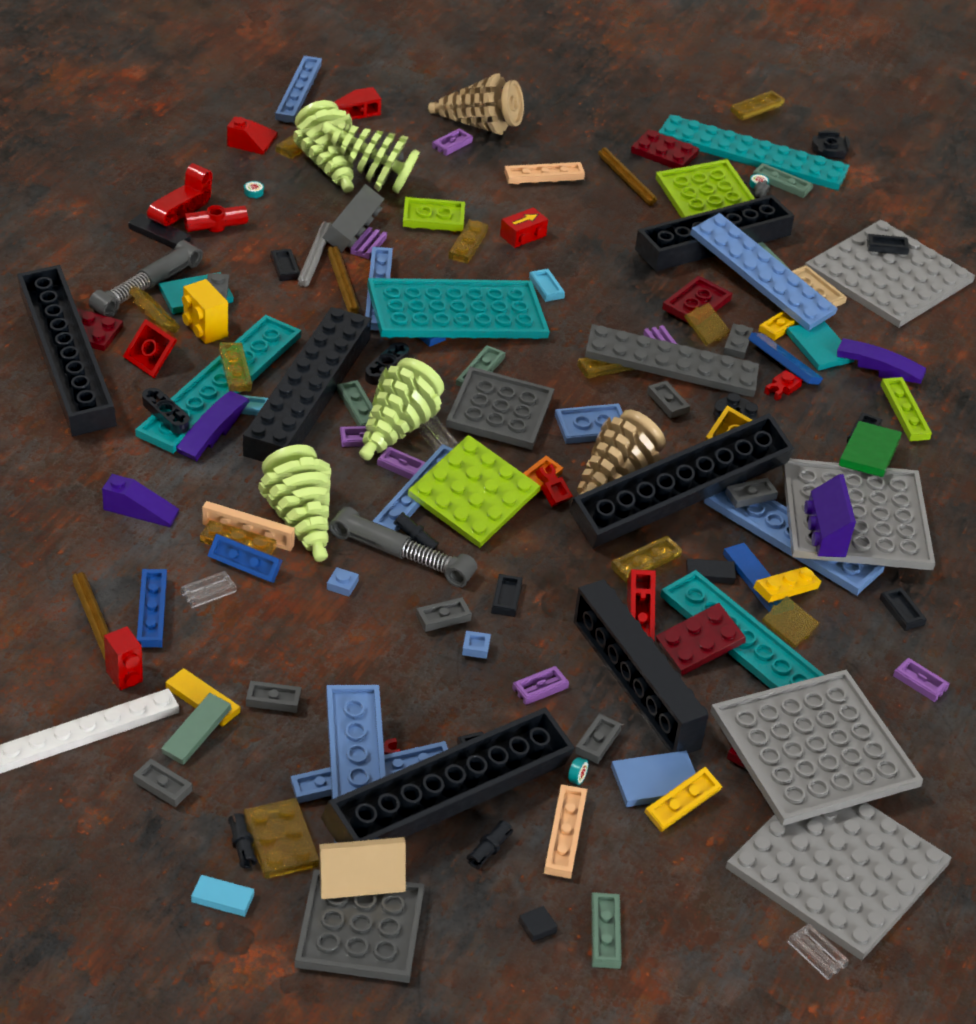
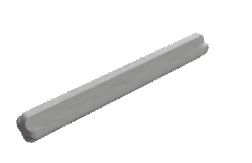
M322 222L298 277L299 286L307 287L310 284L327 243L322 237L332 225L330 222Z

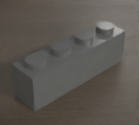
M365 184L322 238L333 247L337 246L341 253L346 247L351 249L357 238L366 230L365 227H368L374 220V217L382 210L380 204L384 198Z

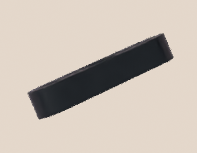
M402 342L391 344L366 367V382L378 385L379 378L385 367L389 370L390 366H397L401 359L409 358V346ZM384 362H389V363H392V364L386 365V364H383V363H384Z
M148 388L143 391V406L171 432L182 434L189 430V415L158 388ZM163 409H169V410H171V411H170V412H162L161 410H163Z

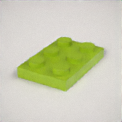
M405 197L403 227L449 230L452 232L463 231L465 202Z

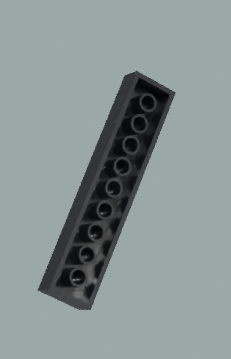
M56 265L17 274L20 294L71 436L117 426L114 404L61 266Z
M331 307L243 434V456L263 462L267 456L276 450L303 443L336 392L337 384L342 383L370 340V317L344 311L340 308Z
M768 413L573 498L569 512L591 547L596 548L725 491L727 486L743 483L788 463L794 447L772 415Z
M545 707L329 800L321 819L337 843L405 838L564 766L575 747Z

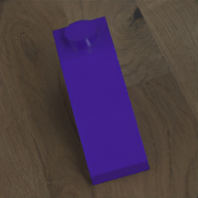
M111 474L102 488L103 510L166 527H171L179 514V508L134 479Z

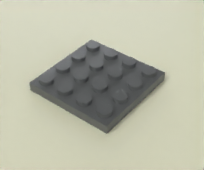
M470 367L448 415L446 427L532 450L555 389Z
M314 869L295 957V968L409 983L425 884L406 882V892L321 899L320 870Z

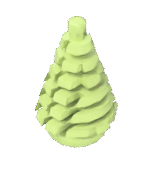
M321 100L313 102L300 110L295 117V125L298 130L294 131L293 138L295 140L293 141L307 157H310L337 185L341 186L345 193H349L354 189L352 183L354 178L353 164L348 160L352 148L349 146L343 155L339 151L342 142L338 140V143L334 145L331 142L332 136L323 133L321 127L325 121L332 123L335 127H338L339 124H346L344 131L348 133L352 127V118L350 114L346 115V111L339 110L337 104L332 101Z
M328 121L322 124L321 131L332 136L331 142L334 145L338 143V140L342 142L339 151L343 155L349 146L353 148L348 158L351 164L355 162L359 153L363 154L357 166V170L361 174L370 159L374 160L365 178L369 183L376 175L381 164L385 166L374 186L378 192L386 182L391 171L396 172L398 175L392 190L396 194L400 192L420 155V151L415 149L412 150L405 162L398 160L407 142V136L402 135L389 156L386 153H388L394 141L395 133H389L378 150L376 146L379 144L384 131L377 130L370 143L367 144L365 142L371 129L365 128L360 137L356 138L355 135L359 128L352 125L347 133L344 131L346 124H339L338 127L333 126Z
M403 358L398 362L397 366H390L389 370L385 367L379 378L372 403L373 408L366 423V432L363 436L365 446L359 451L362 459L371 460L375 451L377 453L383 452L388 446L394 445L398 439H403L406 436V432L411 433L439 412L441 409L440 405L442 404L440 396L445 388L440 376L430 366L414 358Z
M292 445L276 450L267 456L262 463L261 468L264 476L260 479L262 482H259L258 489L261 495L267 499L269 505L276 510L278 516L285 521V524L295 528V536L302 542L306 550L313 551L314 560L322 562L328 558L327 550L324 547L329 539L327 530H329L330 464L317 459L314 448L308 445Z

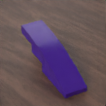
M843 338L837 349V357L858 360V367L879 370L880 378L903 377L904 381L921 384L926 373V368L918 363L868 343Z
M233 391L227 392L192 426L176 447L177 452L197 461L207 447H213L221 434L226 436L250 402L249 398Z

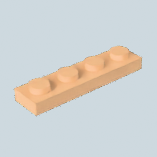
M581 162L505 166L504 170L508 184L584 180L585 178Z
M208 501L202 507L203 525L287 551H291L294 547V527Z
M561 784L544 874L571 879L587 789Z

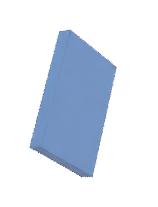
M619 403L555 409V418L565 444L596 441L603 423L609 417L611 421L614 417L619 418L623 411Z
M687 750L612 761L611 769L626 807L654 803L696 773Z

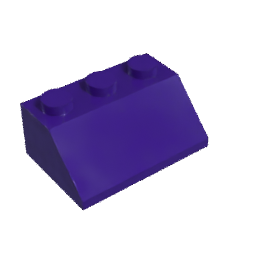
M838 474L813 489L809 500H806L804 505V512L809 517L808 529L812 530V546L816 547L817 555L821 557H846L856 524L844 474Z

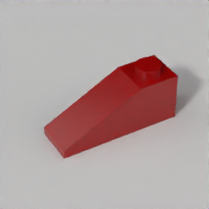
M374 87L354 90L334 101L339 110L346 111V115L350 114L352 120L381 115L382 98Z
M631 569L627 583V606L635 620L640 622L642 629L655 642L656 571Z

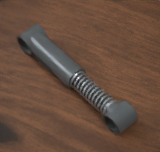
M182 240L175 246L173 251L137 272L136 276L114 287V289L108 291L96 290L89 299V307L101 315L113 317L117 313L120 303L142 292V290L153 288L188 266L194 268L199 265L203 258V251L188 241Z
M348 506L343 507L329 523L330 532L338 539L344 540L349 537L397 558L403 559L407 557L411 561L414 560L419 564L426 565V567L429 566L434 570L437 569V571L444 573L447 581L455 587H464L478 568L476 561L467 554H459L457 557L444 556V553L441 554L440 551H433L432 548H425V545L422 546L417 542L414 543V541H411L410 536L361 517L355 509Z

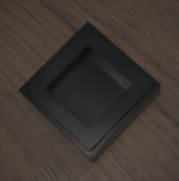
M544 906L519 915V923L532 942L557 932L558 926Z

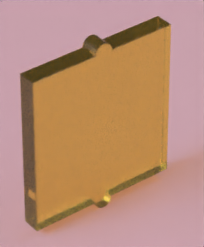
M709 303L701 307H695L694 311L684 316L705 345L714 341H720L721 337L730 333L729 328Z
M787 596L777 606L773 605L771 611L762 619V622L794 648L804 639H808L810 633L819 625L818 621Z

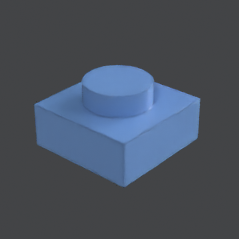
M336 567L327 582V590L349 597L359 582V574Z
M466 631L462 655L487 659L491 634Z

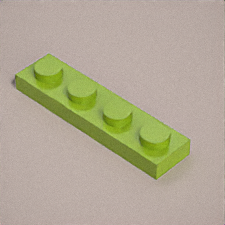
M903 377L882 379L881 387L908 440H930L932 432Z

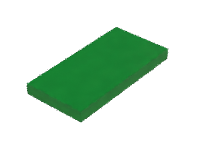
M859 421L840 458L839 466L884 477L900 442L902 432Z

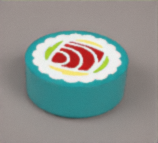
M753 174L750 177L749 185L754 189L759 181L763 182L764 180L769 185V178L763 174Z
M249 181L244 185V194L249 198H259L264 195V185L258 181Z
M580 757L574 759L569 769V782L577 785L582 784L588 771V760Z

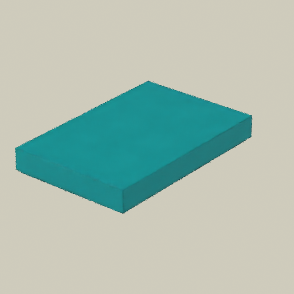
M208 274L159 283V290L172 314L184 312V305L182 303L183 286L207 279ZM228 288L227 301L228 303H233L234 296Z
M825 321L809 331L801 325L787 327L786 334L818 371L854 362V359L837 357V349L842 340Z

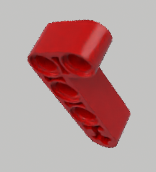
M194 163L190 164L185 174V185L153 202L147 211L148 219L164 226H169L183 218L186 213H192L206 205L211 197L212 171Z

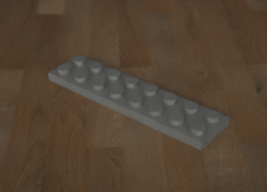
M591 325L584 356L749 397H754L756 391L758 363L632 334L622 330L611 329L601 325Z

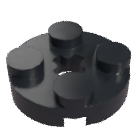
M821 131L818 136H813L811 146L816 152V156L845 159L846 154L849 152L850 140L846 136L844 139L839 137L840 133L835 131Z
M736 393L728 394L727 397L719 399L714 405L713 414L715 415V422L726 406L733 408L752 420L757 419L758 406L747 399L741 398Z

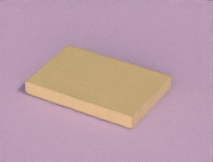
M807 265L792 271L835 307L846 303L847 297Z
M404 837L319 844L321 899L406 892V842Z

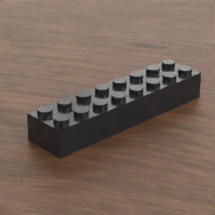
M772 194L638 229L635 250L655 271H661L716 256L690 235L693 227L718 213L722 214L756 243H765L790 236L795 216Z
M605 579L578 587L574 624L670 753L687 750L689 754L700 750L709 715L705 706L699 703L692 689L688 688L682 681L678 671L672 668L667 657L659 651L653 639L646 634L640 622L635 620L629 612L627 605L622 603L614 588L610 587Z

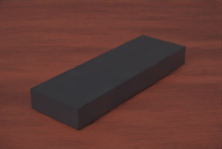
M142 213L128 222L129 229L171 248H175L182 240L191 241L190 234L170 225L164 226L150 220L147 215Z

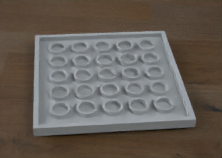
M883 220L877 221L805 263V265L837 290L898 328L971 284L975 278V275L967 269L960 267L950 259L943 257L935 250L921 244L918 240L911 238L903 231L894 228ZM868 234L907 237L909 253L908 255L870 252L867 246Z
M790 458L788 463L782 465L792 557L934 570L935 558L918 470L887 468L884 477H879L841 467L839 463ZM838 474H844L856 524L846 557H821L817 555L816 547L812 546V530L808 529L809 517L804 512L805 501L809 500L813 489Z
M847 670L711 705V714L782 826L922 786L923 778Z
M865 802L784 826L781 825L774 814L727 861L726 869L862 961L950 864L952 857Z

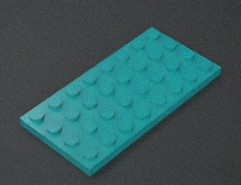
M368 278L367 287L381 337L539 339L549 337L550 331L532 281Z

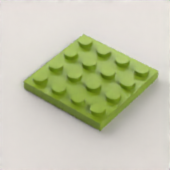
M728 159L656 172L655 179L681 218L755 199Z
M468 435L408 490V496L481 548L540 491V485Z

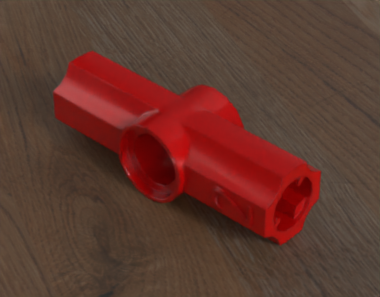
M212 205L207 208V211L186 213L184 215V224L187 232L205 229L211 232H222L227 226L248 223L245 206L224 208L220 205Z

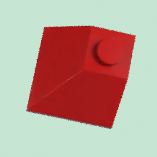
M234 116L227 125V146L264 155L277 137L278 132L254 121Z
M145 319L123 357L155 378L176 344L177 338L161 326Z

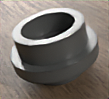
M766 180L763 182L759 181L753 189L755 192L754 197L761 198L767 194L770 185L767 184Z

